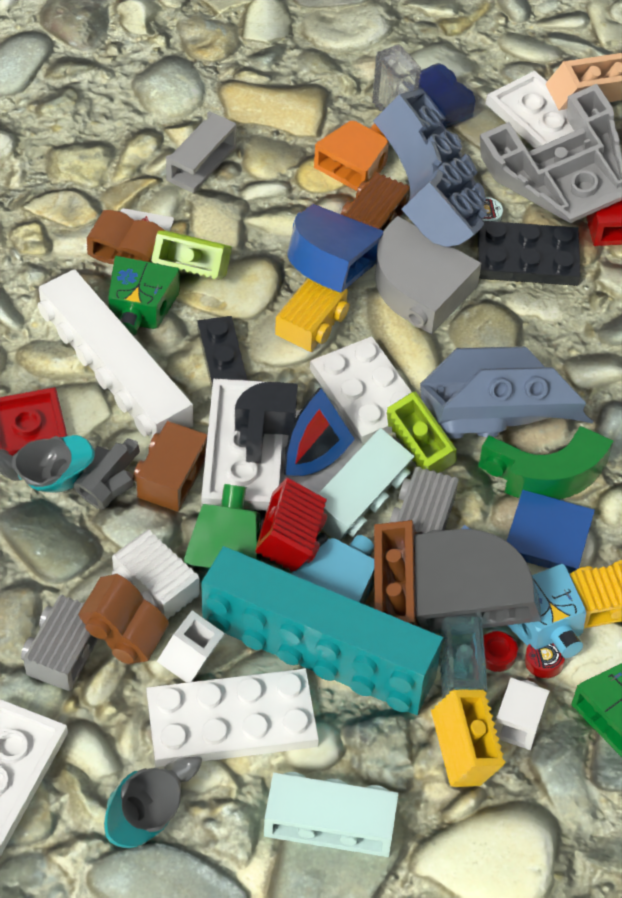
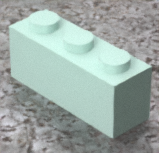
M379 428L318 493L327 499L326 506L323 509L324 513L327 514V520L322 530L331 538L339 541L347 534L354 537L367 522V519L363 516L370 509L376 513L389 498V495L385 492L391 485L398 489L402 485L404 478H408L411 474L407 466L414 458V455L382 428Z
M273 772L264 820V837L389 857L398 793L390 792L388 789L377 785L359 787L348 785L339 779L323 781L306 778L303 774L297 772H286L284 774Z

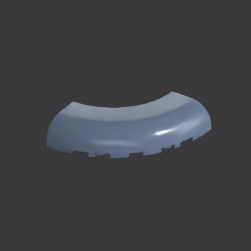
M421 88L399 94L373 122L387 138L406 171L411 192L409 202L402 208L403 212L421 233L433 243L446 247L456 246L470 239L484 225L482 218L487 215V210L483 205V202L486 200L483 186L478 182L475 183L473 178L478 172L469 155H462L460 152L462 149L460 138L457 134H452L446 130L442 124L446 119L445 116Z

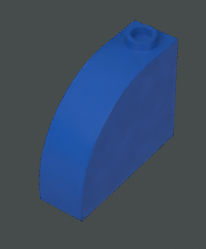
M312 204L304 211L299 212L295 217L287 256L291 264L301 274L322 286L341 293L376 264L377 247L379 240L383 236V230Z

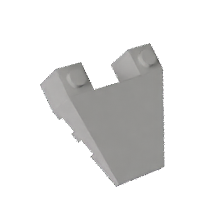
M598 84L568 96L567 120L574 132L533 150L527 151L510 122L480 134L481 159L494 180L569 223L622 200V155L619 146L618 132H616L613 108Z

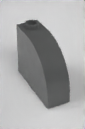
M437 529L414 535L416 618L422 629L437 634L541 621L540 600L530 569L522 555L510 543L491 533L473 529L446 531Z

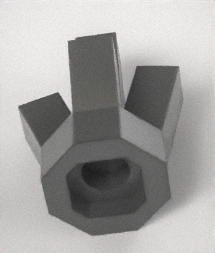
M127 438L123 444L116 443L111 450L103 446L96 447L94 460L85 468L84 472L73 484L75 490L86 502L97 509H105L115 497L134 486L133 474L125 469L140 453L138 442Z

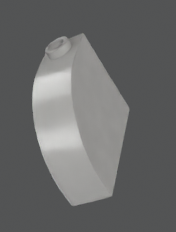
M397 216L382 233L383 236L378 243L375 267L376 286L384 302L395 313L408 320L413 326L421 328L432 335L478 286L482 263L452 246L446 247L433 243L415 225Z

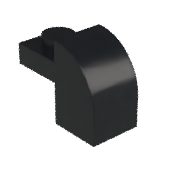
M284 382L259 383L251 386L239 396L235 404V431L240 432L239 447H246V462L261 463L264 434H290L296 419L298 384Z

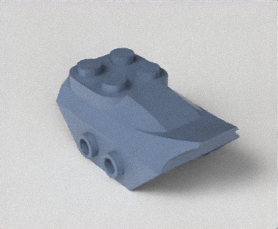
M525 346L456 348L420 383L421 400L448 438L452 439L462 438L464 433H477V435L482 437H488V435L497 437L499 432L507 429V426L530 424L550 417L593 423L594 421L583 411L586 402L553 367H545Z

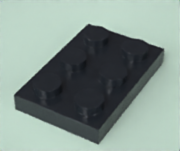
M483 221L484 225L478 231L477 261L482 263L479 279L579 285V227Z

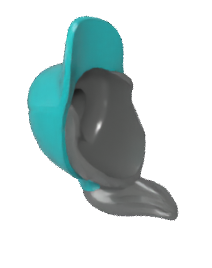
M78 435L54 436L50 439L35 440L23 446L14 456L10 455L7 450L0 449V473L13 481L24 480L25 483L37 491L47 493L64 492L74 488V482L94 460L95 451L86 438Z
M199 756L178 758L168 763L164 769L143 768L140 771H133L127 775L110 794L107 802L104 820L107 839L116 846L134 848L146 843L164 830L179 808L181 782L189 781L196 775L200 769L202 758Z

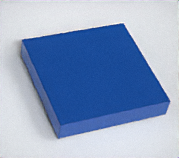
M522 490L507 542L522 555L527 563L549 569L564 564L570 574L579 569L595 510Z

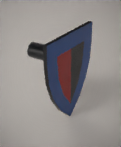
M322 388L316 390L295 419L287 446L285 447L284 475L304 476L318 472L338 459L355 440Z

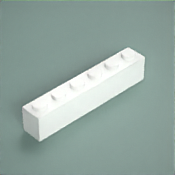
M75 269L39 286L40 302L38 303V309L44 320L47 322L51 320L56 326L61 340L65 344L70 343L73 346L82 365H89L95 372L99 385L103 389L108 388L111 391L120 410L124 413L128 412L133 417L138 431L143 436L148 435L152 439L155 433L160 434L167 421L187 428L193 427V404Z

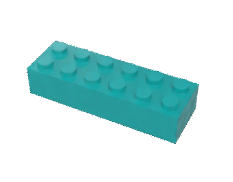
M225 546L220 550L202 581V618L225 634L241 640L251 649H262L274 654L286 664L300 665L314 671L318 677L324 680H335L349 686L355 693L361 696H372L384 701L396 711L409 712L418 716L436 679L443 637Z

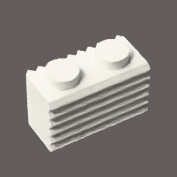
M149 529L112 555V575L119 574L130 581L142 594L143 599L157 607L167 620L199 595L198 574L194 573L192 568H189L186 563H183L182 559L178 558L176 553L167 548L166 544H163Z

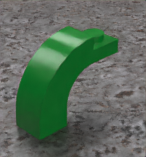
M580 426L570 443L562 450L547 455H536L524 452L488 435L481 448L478 467L486 470L492 476L507 480L504 493L520 498L522 490L561 500L584 491L597 480L608 463L614 441Z

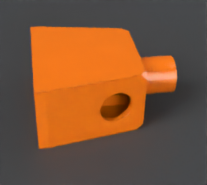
M349 121L315 144L314 168L357 191L362 181L368 182L374 173L379 172L380 174L386 165L389 141L375 123L368 128L357 121Z

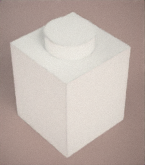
M191 611L173 634L157 662L186 683L192 682L208 661L225 633L194 611Z
M510 678L494 726L497 730L495 735L500 738L499 740L531 750L549 690L540 688L531 681H520Z

